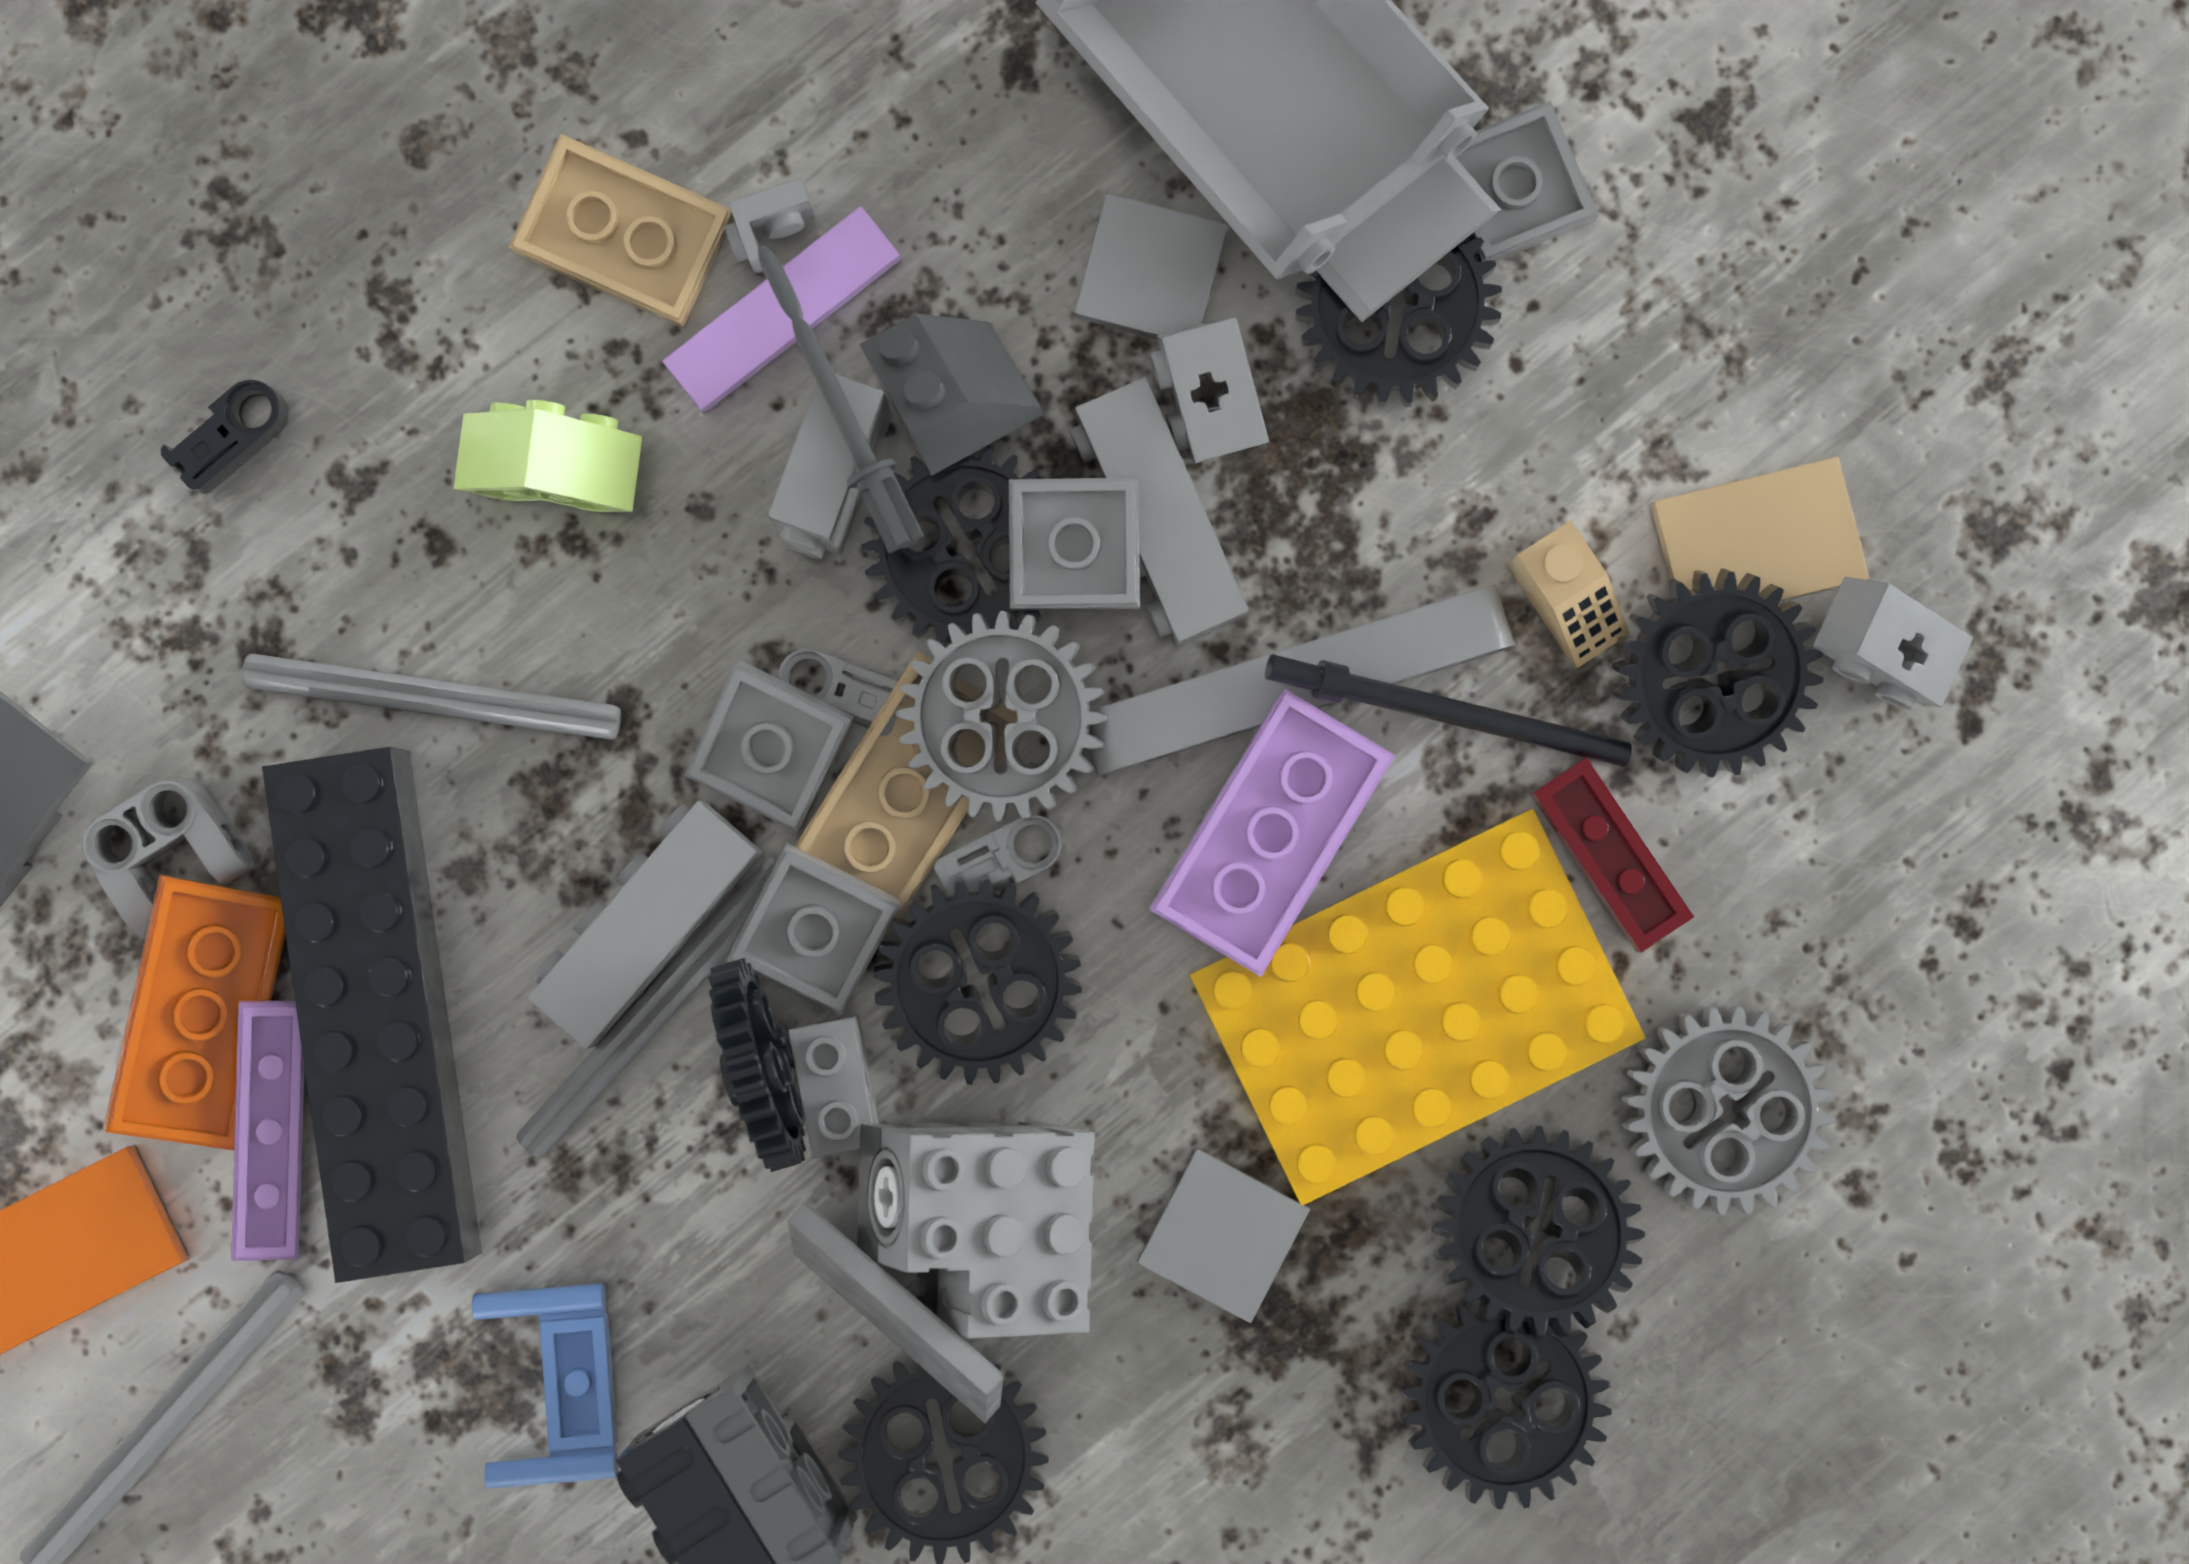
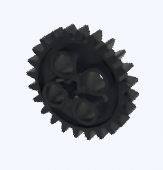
M1480 237L1465 244L1461 242L1436 262V264L1446 268L1451 276V284L1448 287L1433 291L1425 288L1418 278L1406 287L1405 303L1412 306H1406L1403 312L1396 356L1392 359L1384 355L1391 305L1385 303L1368 317L1376 323L1379 329V336L1374 341L1368 344L1352 342L1345 334L1344 325L1350 319L1356 317V315L1317 271L1310 273L1309 275L1314 277L1315 281L1297 283L1296 294L1312 301V303L1296 309L1295 318L1296 321L1314 323V327L1307 330L1301 336L1302 346L1318 344L1322 346V349L1313 360V366L1317 369L1333 362L1337 367L1334 371L1331 385L1336 387L1342 384L1348 377L1356 381L1353 395L1355 400H1359L1369 387L1377 389L1379 407L1385 406L1391 391H1399L1405 408L1411 407L1415 389L1422 388L1425 395L1433 402L1438 397L1437 381L1443 379L1456 390L1462 382L1457 366L1461 365L1466 369L1476 372L1481 364L1478 356L1471 348L1490 349L1494 342V338L1488 332L1481 329V326L1498 324L1502 314L1493 308L1485 306V303L1500 297L1502 286L1483 283V279L1492 274L1496 268L1495 260L1476 262L1475 260L1483 246L1484 240ZM1427 325L1439 333L1442 345L1432 353L1423 354L1417 352L1410 346L1407 340V333L1412 328Z
M988 445L983 451L980 460H971V455L932 476L923 462L915 455L910 458L915 474L910 480L893 472L917 522L929 521L940 529L936 545L927 551H914L906 547L889 553L872 517H865V525L878 533L879 539L861 544V549L865 554L880 558V562L866 569L865 574L868 579H886L887 581L875 595L879 603L889 602L894 599L899 601L891 615L892 620L897 624L913 615L916 618L912 635L915 638L919 639L930 627L936 628V640L944 645L950 639L949 624L956 623L967 635L973 633V614L977 613L983 615L990 629H995L1000 611L1009 612L1014 630L1019 628L1016 618L1022 613L1034 616L1038 622L1041 619L1039 610L1011 611L1010 574H1004L996 570L991 563L994 550L1002 544L1009 543V480L1019 479L1016 476L1019 462L1018 456L1013 454L1001 467L995 465L994 448ZM1033 470L1020 479H1039V473ZM983 489L994 497V507L986 517L971 519L964 516L959 510L962 496L970 490ZM942 498L946 501L966 538L969 540L981 538V541L975 546L979 560L998 589L996 595L989 596L986 594L970 564L962 554L954 557L949 555L956 549V545L951 532L934 507L936 499ZM951 575H961L972 583L970 598L964 604L956 607L947 606L937 598V588L940 582Z
M1725 568L1720 569L1715 586H1713L1708 574L1700 570L1694 571L1691 590L1674 578L1669 580V590L1672 599L1666 602L1650 593L1647 596V600L1654 613L1649 619L1633 613L1629 616L1632 623L1640 630L1637 638L1618 637L1617 642L1622 647L1631 651L1630 660L1612 663V669L1628 676L1629 682L1614 688L1613 695L1621 700L1633 701V704L1620 714L1621 719L1628 724L1643 722L1634 735L1635 740L1643 746L1657 740L1652 755L1665 762L1676 753L1675 766L1685 773H1688L1693 768L1697 759L1700 771L1708 777L1715 776L1720 760H1722L1726 769L1735 776L1741 774L1743 756H1747L1760 767L1765 766L1766 761L1763 747L1770 744L1782 752L1787 751L1786 742L1781 735L1784 729L1787 727L1802 733L1806 729L1795 716L1798 708L1816 709L1818 706L1813 699L1804 695L1806 686L1823 683V677L1807 670V664L1821 658L1823 652L1815 647L1803 646L1802 643L1816 631L1815 626L1806 622L1792 624L1799 616L1803 607L1791 600L1779 605L1784 590L1773 584H1769L1759 593L1760 577L1750 573L1744 575L1738 586L1735 573ZM1752 620L1755 627V636L1752 643L1742 650L1735 651L1732 645L1734 629L1741 622ZM1690 633L1693 640V650L1690 656L1681 663L1672 664L1669 659V647L1672 641L1679 635ZM1766 657H1770L1772 660L1771 665L1763 669H1740L1722 672L1718 674V685L1704 678L1697 677L1677 683L1669 689L1663 688V682L1667 678L1713 674L1717 671V661L1731 668L1738 669L1760 662ZM1762 682L1765 688V697L1762 704L1750 712H1744L1742 697L1745 690L1750 685ZM1693 696H1701L1703 700L1701 716L1691 724L1681 725L1679 711L1682 704Z
M988 875L982 876L977 892H969L962 876H958L955 881V895L946 897L944 892L936 884L931 885L933 904L928 908L914 898L908 901L911 914L914 917L911 923L899 918H893L891 928L900 937L899 942L881 941L879 944V951L891 959L892 964L875 966L874 978L891 983V986L875 993V1003L883 1006L894 1005L895 1007L882 1019V1025L884 1029L904 1027V1031L896 1041L897 1049L903 1051L918 1044L920 1048L916 1058V1066L920 1069L927 1065L934 1057L939 1059L940 1079L946 1080L955 1065L963 1067L967 1085L973 1084L978 1068L985 1067L993 1083H999L1001 1075L1000 1065L1009 1063L1013 1070L1021 1076L1025 1074L1022 1055L1029 1052L1035 1058L1045 1061L1047 1056L1041 1040L1044 1037L1059 1042L1065 1039L1063 1031L1055 1023L1056 1018L1075 1019L1077 1015L1075 1008L1064 1001L1063 997L1082 993V986L1079 981L1065 977V973L1080 967L1081 962L1078 955L1060 954V951L1073 941V937L1070 931H1060L1051 934V929L1056 925L1060 917L1055 909L1046 911L1039 916L1035 914L1040 901V897L1036 892L1029 894L1021 903L1016 901L1015 881L1009 880L999 895L992 893V886ZM1000 923L1006 926L1011 932L1007 945L995 952L979 948L975 943V937L979 929L984 925ZM953 929H959L962 932L979 972L982 975L993 972L987 977L990 995L1005 1022V1027L1002 1030H996L993 1027L974 985L962 987L968 982L966 966L950 937V932ZM933 950L942 951L953 960V966L949 973L938 979L927 978L921 975L917 969V962L920 957ZM1023 980L1034 984L1038 989L1037 996L1027 1007L1013 1008L1002 999L1003 992L1007 986L1015 981ZM968 1008L976 1012L980 1017L977 1028L970 1034L963 1036L955 1035L948 1031L944 1025L948 1014L955 1009Z
M745 958L715 966L710 969L712 975L708 977L712 988L709 990V996L712 1001L711 1014L717 1034L716 1039L722 1049L720 1069L728 1097L735 1108L739 1107L740 1119L745 1121L750 1143L754 1142L757 1157L763 1159L766 1169L770 1168L771 1172L801 1164L802 1161H805L803 1152L806 1151L802 1137L805 1136L803 1128L805 1120L800 1097L794 1083V1074H796L794 1059L785 1030L781 1023L776 1024L775 1015L771 1010L767 994L761 988L758 975H754L751 964L747 963Z
M1536 1126L1531 1132L1528 1143L1524 1144L1516 1128H1511L1505 1134V1149H1502L1490 1136L1485 1138L1481 1143L1482 1154L1485 1160L1483 1161L1477 1155L1467 1151L1460 1161L1469 1176L1451 1171L1444 1180L1448 1187L1457 1195H1441L1435 1201L1434 1206L1450 1215V1218L1435 1222L1431 1227L1432 1233L1449 1238V1244L1440 1248L1434 1256L1436 1260H1454L1456 1268L1445 1278L1444 1282L1446 1285L1462 1281L1466 1283L1469 1289L1463 1295L1460 1304L1465 1307L1478 1299L1483 1301L1486 1305L1482 1313L1481 1322L1484 1324L1491 1321L1499 1312L1506 1315L1505 1327L1506 1334L1513 1335L1523 1321H1529L1533 1339L1539 1340L1545 1334L1547 1323L1551 1321L1560 1338L1566 1337L1571 1333L1572 1315L1584 1328H1589L1596 1323L1595 1313L1591 1304L1606 1313L1614 1310L1617 1304L1608 1289L1625 1293L1633 1286V1283L1620 1269H1633L1642 1264L1643 1259L1636 1253L1627 1250V1245L1642 1240L1645 1237V1231L1628 1227L1626 1221L1642 1210L1640 1204L1633 1203L1622 1204L1619 1198L1631 1185L1629 1179L1613 1183L1609 1181L1606 1176L1615 1162L1612 1158L1606 1159L1596 1166L1589 1161L1594 1144L1591 1141L1585 1143L1577 1152L1569 1150V1131L1563 1130L1558 1135L1553 1144H1547L1542 1126ZM1512 1177L1522 1181L1529 1191L1528 1205L1519 1207L1507 1203L1499 1189L1500 1180ZM1546 1178H1552L1556 1183V1187L1542 1224V1232L1551 1237L1546 1239L1536 1249L1529 1287H1523L1519 1282V1278L1533 1241V1232L1524 1227H1527L1539 1215L1543 1203ZM1573 1196L1584 1200L1591 1212L1589 1225L1577 1226L1569 1222L1562 1210V1202L1565 1197ZM1499 1238L1511 1247L1513 1264L1510 1268H1496L1485 1259L1483 1243L1486 1239ZM1558 1257L1570 1263L1575 1272V1283L1572 1288H1560L1550 1281L1546 1272V1263L1549 1258Z
M1480 1300L1479 1314L1473 1315L1467 1306L1463 1307L1459 1302L1455 1304L1459 1323L1452 1326L1437 1316L1433 1321L1441 1337L1436 1342L1425 1337H1417L1416 1342L1427 1353L1424 1362L1405 1360L1404 1365L1419 1377L1417 1384H1407L1399 1387V1392L1403 1396L1416 1400V1407L1401 1413L1400 1417L1406 1424L1421 1426V1430L1415 1433L1408 1440V1443L1414 1450L1432 1448L1422 1464L1429 1473L1437 1471L1445 1465L1447 1466L1442 1480V1485L1447 1490L1452 1491L1463 1480H1466L1465 1498L1471 1503L1475 1504L1481 1498L1484 1490L1489 1489L1491 1503L1496 1509H1503L1508 1492L1514 1493L1516 1500L1523 1508H1529L1531 1489L1535 1487L1551 1501L1555 1499V1490L1552 1483L1554 1478L1559 1476L1572 1486L1578 1483L1570 1467L1575 1460L1586 1465H1594L1595 1460L1583 1448L1586 1441H1606L1607 1436L1593 1427L1592 1424L1593 1418L1612 1415L1611 1408L1596 1402L1594 1394L1611 1387L1610 1381L1600 1377H1590L1589 1371L1602 1361V1357L1595 1352L1583 1354L1578 1352L1588 1337L1582 1330L1578 1329L1566 1337L1560 1338L1552 1322L1549 1321L1544 1336L1539 1340H1534L1530 1332L1529 1321H1523L1513 1335L1506 1334L1505 1327L1506 1315L1499 1312L1496 1317L1487 1324L1481 1322L1482 1313L1486 1305L1483 1301ZM1515 1337L1522 1345V1360L1516 1368L1510 1371H1500L1494 1364L1493 1354L1495 1347L1500 1341ZM1542 1361L1548 1362L1549 1369L1545 1374L1531 1380L1524 1387L1518 1389L1531 1376L1539 1363ZM1465 1379L1471 1381L1475 1392L1471 1406L1463 1412H1449L1444 1402L1446 1389L1457 1380ZM1500 1387L1505 1388L1509 1392L1516 1391L1511 1397L1516 1408L1510 1414H1506L1500 1409L1494 1410L1498 1405V1400L1494 1393ZM1547 1389H1560L1565 1403L1563 1411L1552 1421H1541L1536 1414L1537 1398ZM1486 1414L1488 1415L1487 1419L1475 1430L1472 1437L1467 1440L1461 1439L1460 1433L1466 1426L1479 1421ZM1508 1430L1513 1432L1516 1438V1449L1511 1458L1502 1463L1490 1462L1487 1457L1486 1447L1492 1435L1499 1431Z
M897 1360L893 1362V1373L896 1382L889 1385L883 1379L874 1376L870 1381L878 1395L876 1401L873 1402L866 1398L857 1397L853 1402L857 1409L866 1416L864 1421H848L844 1423L842 1428L848 1434L858 1439L857 1445L847 1446L838 1451V1457L856 1462V1469L840 1478L841 1485H860L862 1491L852 1500L849 1508L851 1511L870 1507L873 1514L868 1519L864 1528L867 1534L885 1525L890 1529L885 1549L890 1551L902 1538L909 1540V1558L913 1562L920 1556L924 1546L933 1547L936 1564H943L947 1547L955 1546L963 1562H970V1543L979 1540L982 1546L991 1554L995 1551L992 1531L999 1528L1012 1537L1017 1534L1015 1525L1010 1518L1013 1511L1032 1516L1034 1509L1023 1497L1024 1491L1044 1490V1482L1030 1474V1467L1048 1463L1049 1457L1040 1451L1031 1450L1030 1443L1045 1436L1046 1430L1045 1427L1039 1426L1026 1427L1024 1422L1035 1412L1037 1406L1035 1402H1027L1016 1406L1013 1399L1019 1393L1022 1383L1019 1380L1013 1381L1002 1388L1000 1407L984 1423L980 1430L964 1434L957 1431L949 1420L951 1407L958 1399L919 1364H917V1371L909 1373L905 1366ZM998 1363L994 1364L993 1366L1001 1372V1365ZM930 1398L936 1399L939 1403L945 1437L949 1448L960 1447L963 1456L953 1459V1473L961 1502V1510L955 1514L950 1512L940 1466L938 1463L927 1464L925 1459L926 1455L934 1452L935 1444L926 1408V1402ZM901 1413H909L916 1416L924 1428L922 1440L917 1446L910 1449L895 1447L887 1436L886 1426L894 1416ZM977 1463L991 1464L1001 1475L999 1488L988 1497L978 1498L971 1495L963 1483L966 1471ZM916 1478L930 1481L938 1492L936 1504L931 1510L924 1513L909 1511L901 1500L902 1487L908 1481Z

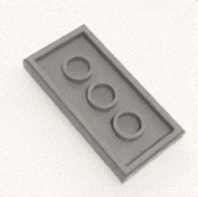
M803 1203L787 1220L794 1255L986 1423L1000 1407L1003 1373L812 1206Z

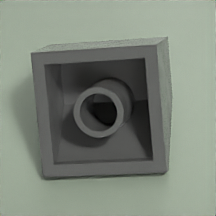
M914 314L860 344L882 390L931 476L1044 415L1041 406L988 321Z

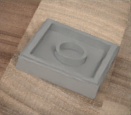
M1551 101L1477 130V136L1472 144L1456 157L1459 163L1502 209L1467 237L1468 241L1480 237L1484 240L1483 246L1476 256L1477 262L1486 260L1499 261L1590 224L1599 217Z
M1106 193L1074 318L1156 339V336L1202 324L1229 224Z
M1138 478L1009 480L1011 611L1140 609Z
M740 660L735 663L684 776L799 832L808 818L855 716Z
M785 843L729 949L726 959L732 962L745 958L746 962L751 964L753 973L842 1015L898 911L900 899Z
M1196 1147L1141 1251L1137 1263L1251 1323L1302 1227L1310 1208Z

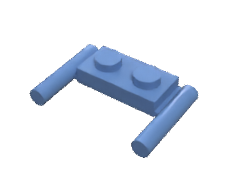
M604 1283L473 1295L472 1312L475 1320L540 1315V1337L550 1457L486 1462L484 1479L487 1489L617 1478L616 1473L619 1470V1466L616 1463L618 1456L615 1444L618 1442L609 1315L605 1313L606 1291Z

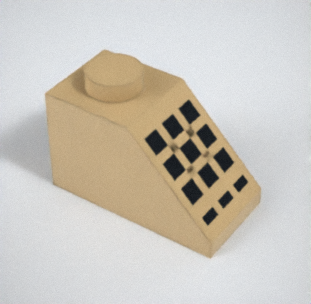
M1572 520L1525 549L1505 564L1575 669L1617 643L1618 637H1626L1630 634L1606 571Z

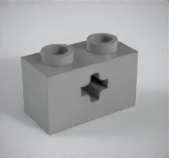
M1226 316L1156 336L1160 351L1150 353V361L1159 390L1170 388L1176 413L1166 415L1168 428L1179 452L1187 450L1189 459L1194 463H1198L1269 442L1236 317ZM1204 373L1208 380L1220 382L1221 391L1212 395L1214 406L1207 408L1204 402L1191 398V391L1200 387L1198 375Z
M1844 577L1813 647L1835 660L1832 667L1835 672L1860 683L1868 684L1871 682L1878 687L1875 692L1876 697L1893 706L1911 710L1914 702L1937 707L1943 706L1973 637L1890 583Z
M859 1015L798 1026L788 1030L812 1159L860 1150L861 1124H879V1118Z

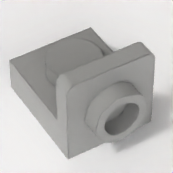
M801 177L728 202L735 222L725 225L724 228L736 261L740 262L748 259L756 276L764 273L758 257L759 243L757 237L768 234L770 239L784 238L801 231L805 227L803 221L815 218Z

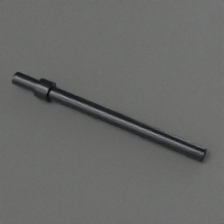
M1271 654L1266 664L1265 679L1311 690L1313 698L1339 704L1344 698L1622 767L1628 764L1632 753V745L1627 741L1351 674L1348 666L1326 660H1321L1318 665Z

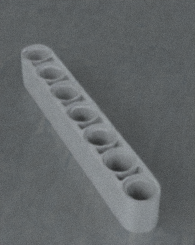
M1490 585L1272 654L1318 665L1321 660H1326L1348 666L1351 674L1399 684L1515 646L1497 587L1496 585ZM1269 654L1091 710L1107 715L1108 719L1106 722L1090 725L1089 734L1099 738L1104 742L1103 748H1088L1096 775L1101 777L1259 728L1284 688L1318 709L1335 703L1313 698L1311 690L1265 679L1266 664L1271 655Z

